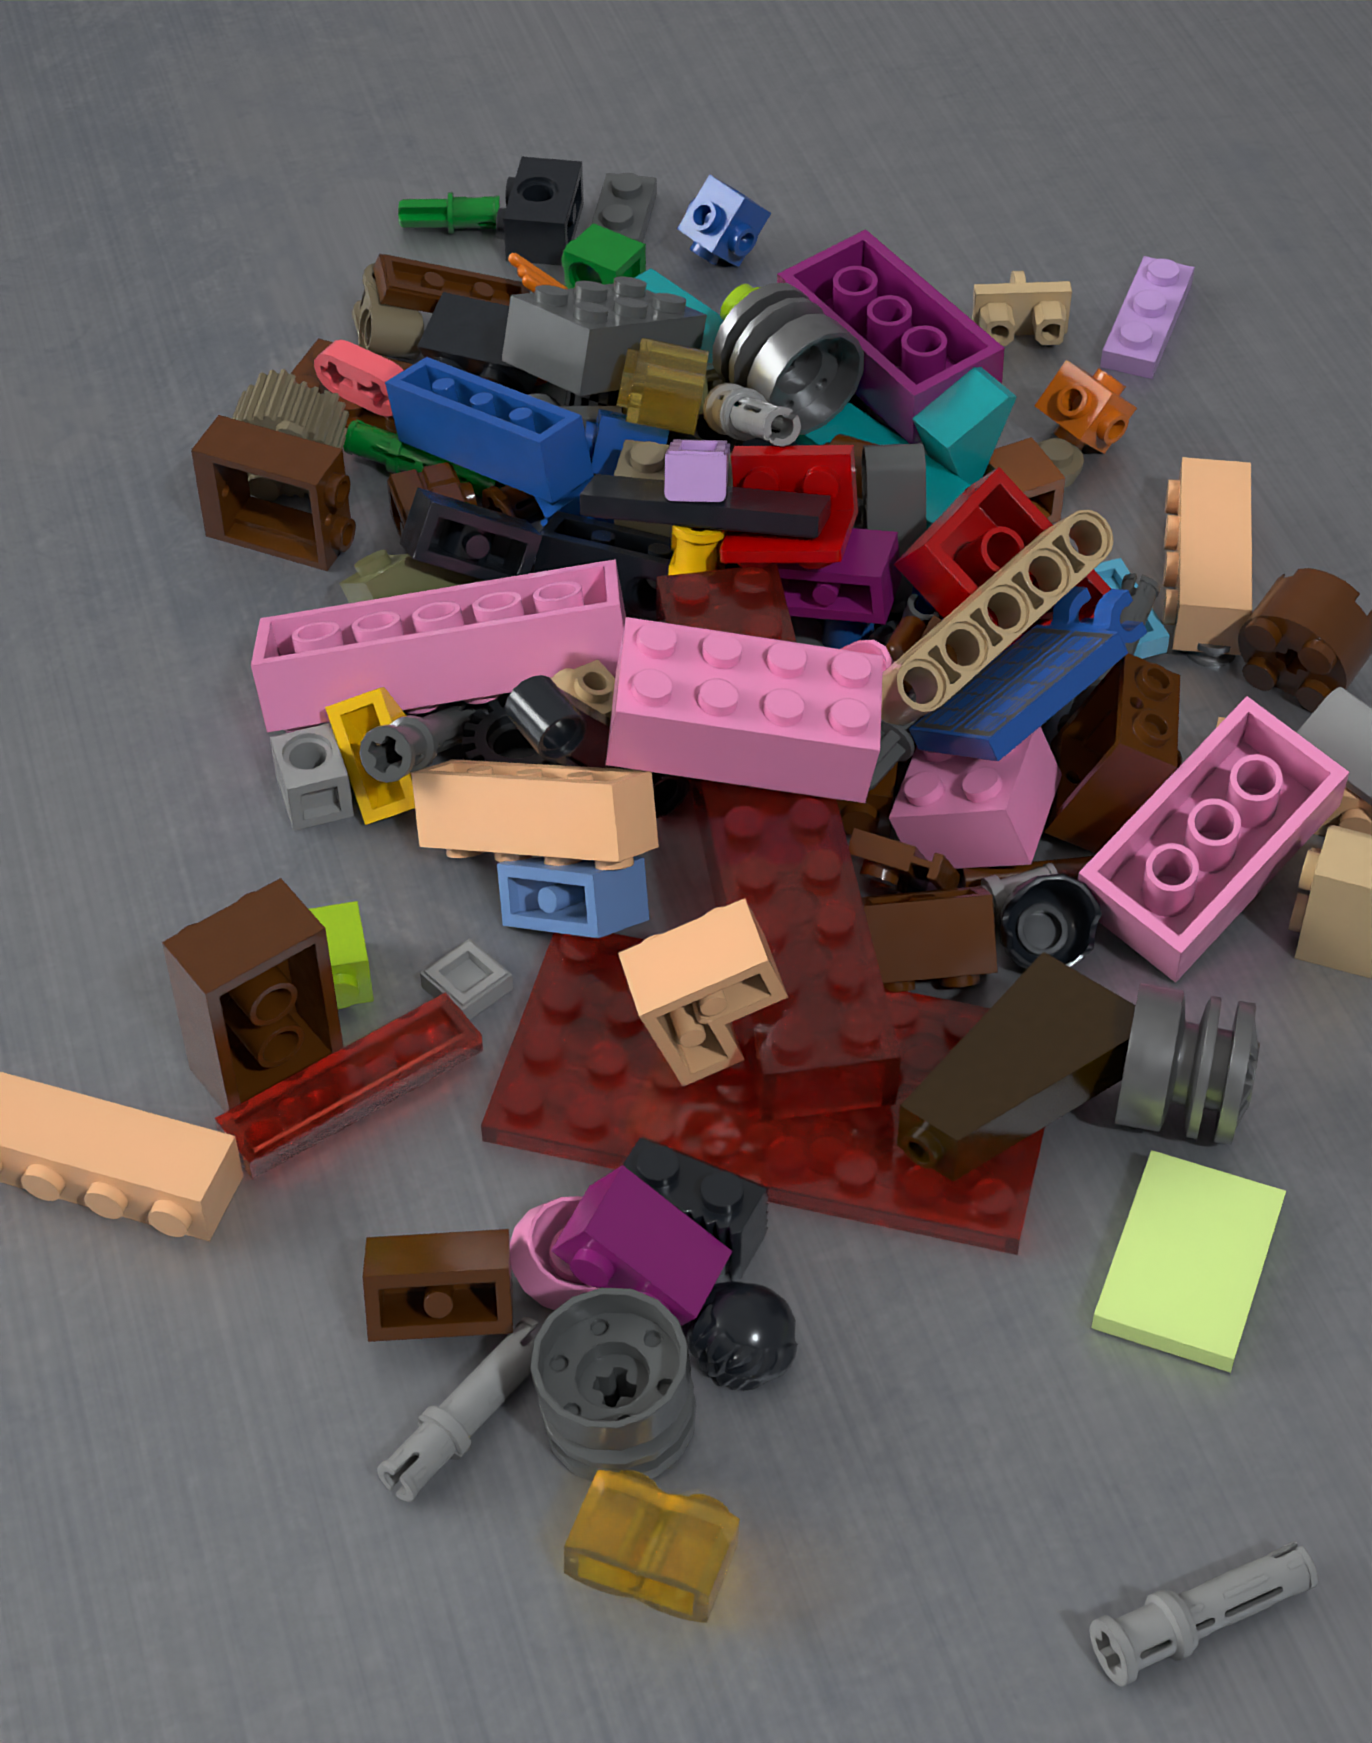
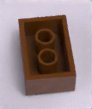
M282 878L257 891L245 894L237 902L198 923L186 926L178 934L162 942L189 1068L231 1120L345 1055L326 929Z

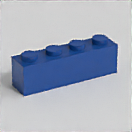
M425 357L385 382L399 441L550 503L567 497L573 489L594 476L582 415L429 357Z

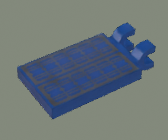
M1074 586L1055 604L1053 619L1049 626H1034L985 666L941 707L926 714L909 728L918 749L1000 761L1128 654L1125 646L1126 643H1133L1147 633L1143 622L1124 621L1120 623L1122 610L1133 601L1129 590L1111 589L1098 601L1094 611V618L1085 617L1079 621L1080 608L1092 597L1087 587Z

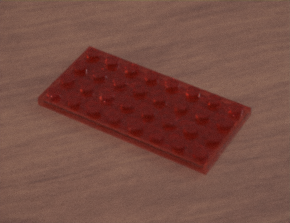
M553 933L481 1124L482 1141L617 1169L624 1164L638 1139L646 1137L769 1187L767 1202L1018 1255L1046 1126L954 1182L934 1169H926L917 1165L906 1155L904 1150L897 1147L900 1105L990 1008L907 991L893 992L882 986L867 985L866 983L777 966L788 998L732 1021L745 1060L686 1086H682L639 1017L618 954L642 943L645 939L615 933L601 938Z

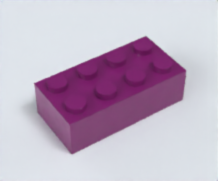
M866 229L777 274V283H788L801 290L809 297L810 301L822 308L825 315L836 320L858 339L864 352V371L854 394L909 444L922 442L912 418L973 367H982L1002 384L1005 348Z

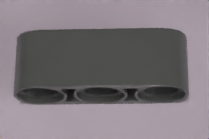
M923 443L864 445L862 448V529L898 532L900 557L926 531V461ZM902 573V579L889 614L903 613L908 598L912 595L913 585Z

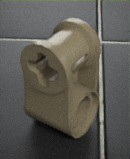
M372 263L364 269L362 280L364 292L361 300L357 301L352 309V319L358 334V345L377 355L416 360L420 354L417 346L424 333L423 316L417 310L380 303L373 269L375 263Z

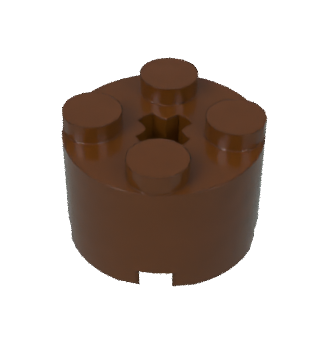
M1312 568L1298 569L1293 576L1285 577V574H1283L1275 581L1240 629L1238 646L1241 656L1246 663L1242 669L1244 678L1253 687L1262 691H1269L1276 687L1295 696L1305 709L1314 712L1336 688L1342 687L1347 690L1372 655V609L1366 615L1355 602L1360 593L1346 581L1328 572Z

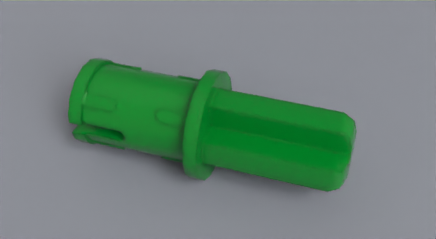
M448 192V199H403L398 204L399 224L403 228H448L449 234H454L455 229L496 230L500 196L454 197L453 192Z

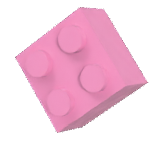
M1041 726L1000 761L923 751L916 747L891 810L889 820L900 842L917 847L925 858L931 862L934 853L944 855L955 869L1031 865L1062 774Z

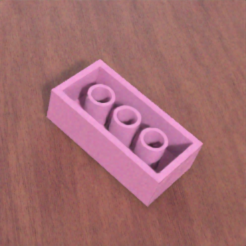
M626 617L616 669L606 765L865 803L880 753L883 656Z
M1246 696L1079 872L1078 881L1087 885L1100 905L1102 916L1098 922L1176 983L1340 806L1350 772Z

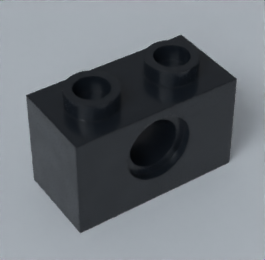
M521 157L516 177L509 176L507 179L505 193L506 208L500 207L498 209L496 219L497 239H504L506 261H508V256L511 253H517L530 263L562 266L563 250L575 238L584 205L582 161Z
M417 487L399 543L412 559L487 581L530 574L543 535L526 520Z

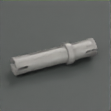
M523 1317L516 1324L513 1333H510L439 1407L429 1406L418 1417L417 1425L419 1428L387 1461H383L378 1466L377 1473L379 1478L389 1490L399 1481L403 1484L396 1492L398 1498L411 1502L418 1495V1491L449 1459L459 1460L470 1448V1437L531 1374L530 1367L535 1337L533 1338L530 1333L538 1326L539 1322L529 1317Z

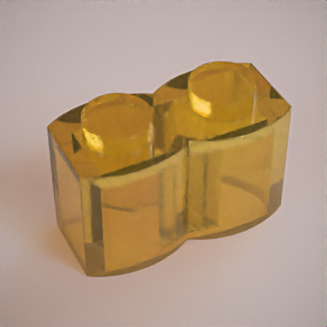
M643 337L639 350L628 348L617 406L628 408L625 422L694 435L703 395L709 351Z
M597 1470L564 1545V1573L596 1590L612 1595L636 1598L651 1608L670 1616L693 1622L707 1623L738 1546L740 1519L730 1513L722 1502L711 1496L692 1494L688 1497L667 1494L659 1489L651 1478L633 1470H621L619 1472Z

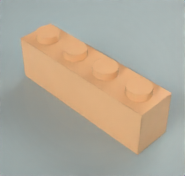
M1182 457L1179 480L1168 479L1165 513L1175 515H1167L1164 549L1174 550V552H1166L1163 586L1174 587V589L1165 590L1162 624L1173 625L1172 650L1203 652L1197 649L1198 643L1231 646L1230 652L1223 654L1241 655L1238 646V635L1241 627L1252 614L1251 463Z
M452 759L411 773L419 847L446 849V856L450 858H467L484 852H493L495 860L498 862L523 860L532 856H544V863L546 865L561 866L575 864L582 860H594L596 869L618 870L633 866L635 856L659 847L652 772Z
M0 1072L1 1183L26 1189L30 1194L42 1200L55 1201L61 1199L89 1207L93 1212L105 1218L118 1219L124 1217L146 1223L172 1237L188 1235L210 1242L243 1178L235 1136Z

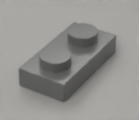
M607 173L591 225L595 223L643 243L657 196V178L638 176L633 173Z

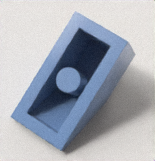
M635 856L633 866L618 870L596 869L594 860H582L575 864L561 866L546 865L544 857L497 863L503 926L601 938L650 920L644 857Z

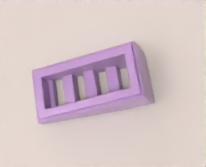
M673 440L665 453V497L669 501H723L727 493L730 444L727 441Z

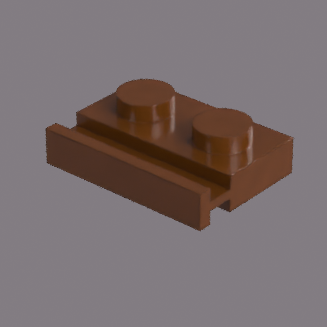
M856 828L853 830L846 851L861 867L859 874L871 879L870 885L894 894L907 893L909 886L927 891L929 883H932L938 890L957 888L961 877L949 860L942 854L934 853L931 862L915 846Z

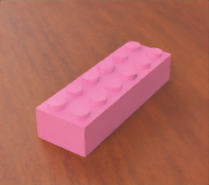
M616 559L260 618L251 669L267 733L280 730L289 733L328 723L330 720L325 707L380 687H385L400 708L406 713L422 714L436 709L443 703L461 700L469 704L487 703L498 698L500 694L512 692L517 685L532 676L544 675L552 678L563 669H575L595 660H599L616 677L626 620Z

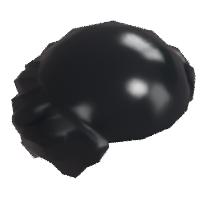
M736 1281L718 1283L713 1286L697 1318L690 1322L687 1332L689 1351L694 1357L698 1358L700 1370L706 1371L708 1377H716L720 1386L729 1385L732 1390H753L770 1380L782 1376L792 1366L798 1345L795 1341L796 1319L786 1300L766 1286Z

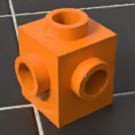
M1068 360L1064 362L1034 405L1059 424L1053 432L1058 438L1074 444L1080 450L1087 444L1104 454L1111 444L1123 436L1128 427L1130 417L1137 409V407L1120 396L1126 386L1100 368L1092 375Z

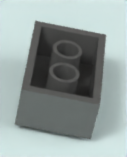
M616 277L613 284L607 285L592 281H577L575 288L571 289L539 285L535 287V293L511 295L502 361L579 396L620 390V387L698 363L707 315L687 307L686 299L670 293H654L646 290V282L632 277Z

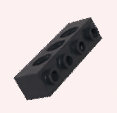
M557 511L539 532L543 537L536 554L535 573L616 559L626 617L765 638L772 626L773 614H769L763 568L747 569L740 567L738 563H727L722 582L718 587L706 591H691L674 586L668 581V568L674 553L671 549V537ZM647 579L657 582L664 592L651 587ZM702 593L711 594L719 601L720 605L709 602Z

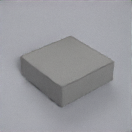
M470 938L420 973L422 988L463 1024L513 990L512 974Z

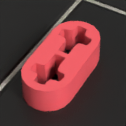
M342 339L334 341L315 358L314 368L316 375L330 392L338 393L341 398L384 417L393 416L385 382L404 371L399 365Z

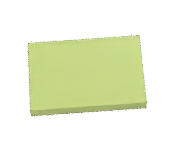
M1151 1150L1094 1312L1091 1328L1231 1373L1286 1191Z

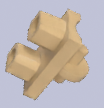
M1022 270L1011 272L1010 283L974 284L971 320L1002 346H1007L1010 342L1014 341V336L1034 335L1035 340L1041 345H1060L1063 342L1064 334H1067L1072 297L1070 281L1026 283L1025 273Z

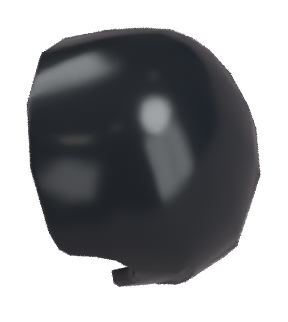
M1065 874L1035 876L1019 884L1007 897L1000 916V943L1005 947V953L1011 960L1022 968L1028 969L1042 952L1073 968L1094 949L1097 925L1102 916L1100 905L1087 885Z

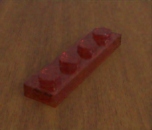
M445 992L215 1118L217 1131L236 1137L241 1165L253 1180L483 1051L482 1034Z

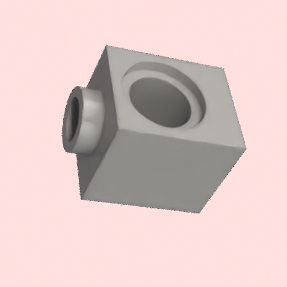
M330 723L270 737L277 782L294 831L354 816L348 772Z

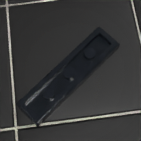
M596 474L580 493V514L584 515V517L813 539L820 535L831 514V496L727 486L726 497L721 502L669 501L664 494L665 480Z

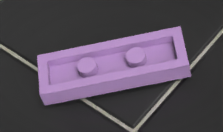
M1143 257L1102 350L1101 368L1153 379L1192 286L1195 267L1178 264L1169 259Z

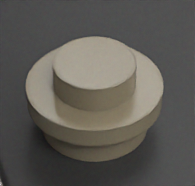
M1051 438L1038 442L1037 444L1065 476V488L1072 485L1083 469L1084 456L1081 450L1074 444L1060 438Z

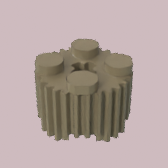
M281 369L280 373L270 370L268 375L263 372L259 373L255 386L250 384L247 391L242 392L232 419L340 449L343 448L347 434L345 426L349 417V411L344 410L346 406L344 402H338L340 397L338 393L332 394L330 391L325 390L324 394L318 393L319 388L316 386L309 388L305 381L298 384L295 380L296 376L288 374L286 369ZM247 472L250 493L256 498L271 502L276 500L279 495L282 496V494H286L289 497L298 495L300 498H304L306 493L309 494L308 489Z

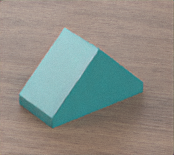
M973 367L912 418L927 455L970 485L974 484L985 473L1017 396L982 367Z

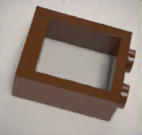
M221 415L216 417L191 449L206 537L327 572L340 553L346 552L352 545L356 532V523L350 514L348 496L351 482L349 476L345 473L343 449ZM247 472L308 489L312 513L252 497Z
M1130 653L1126 654L1110 669L1051 741L1050 749L1062 776L1044 826V833L1097 854L1177 768L1181 675ZM1068 777H1070L1075 782V784L1070 782L1068 780Z

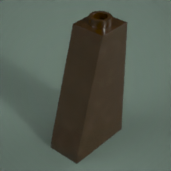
M1042 952L900 1105L897 1147L904 1150L906 1155L917 1165L926 1169H934L954 1182L1120 1082L1123 1078L1136 1005L1049 954Z

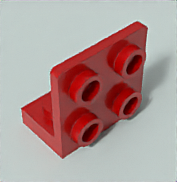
M854 445L734 446L731 453L733 487L831 496V514L816 539L727 530L719 549L720 561L722 563H738L740 567L747 569L764 568L772 563H798L804 568L818 569L827 567L832 563L841 562L858 514Z

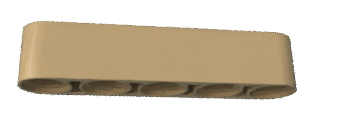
M1078 510L1046 529L883 672L881 719L889 724L907 725L941 707L1106 559L1112 550L1114 541L1112 529L1107 520L1092 510ZM1069 537L1075 541L1078 552L1072 547ZM1029 572L1035 576L1039 590L1032 584ZM987 607L996 614L999 627L991 621ZM946 643L957 654L958 664L949 658L946 652ZM903 680L913 687L916 694V702H913L906 695Z

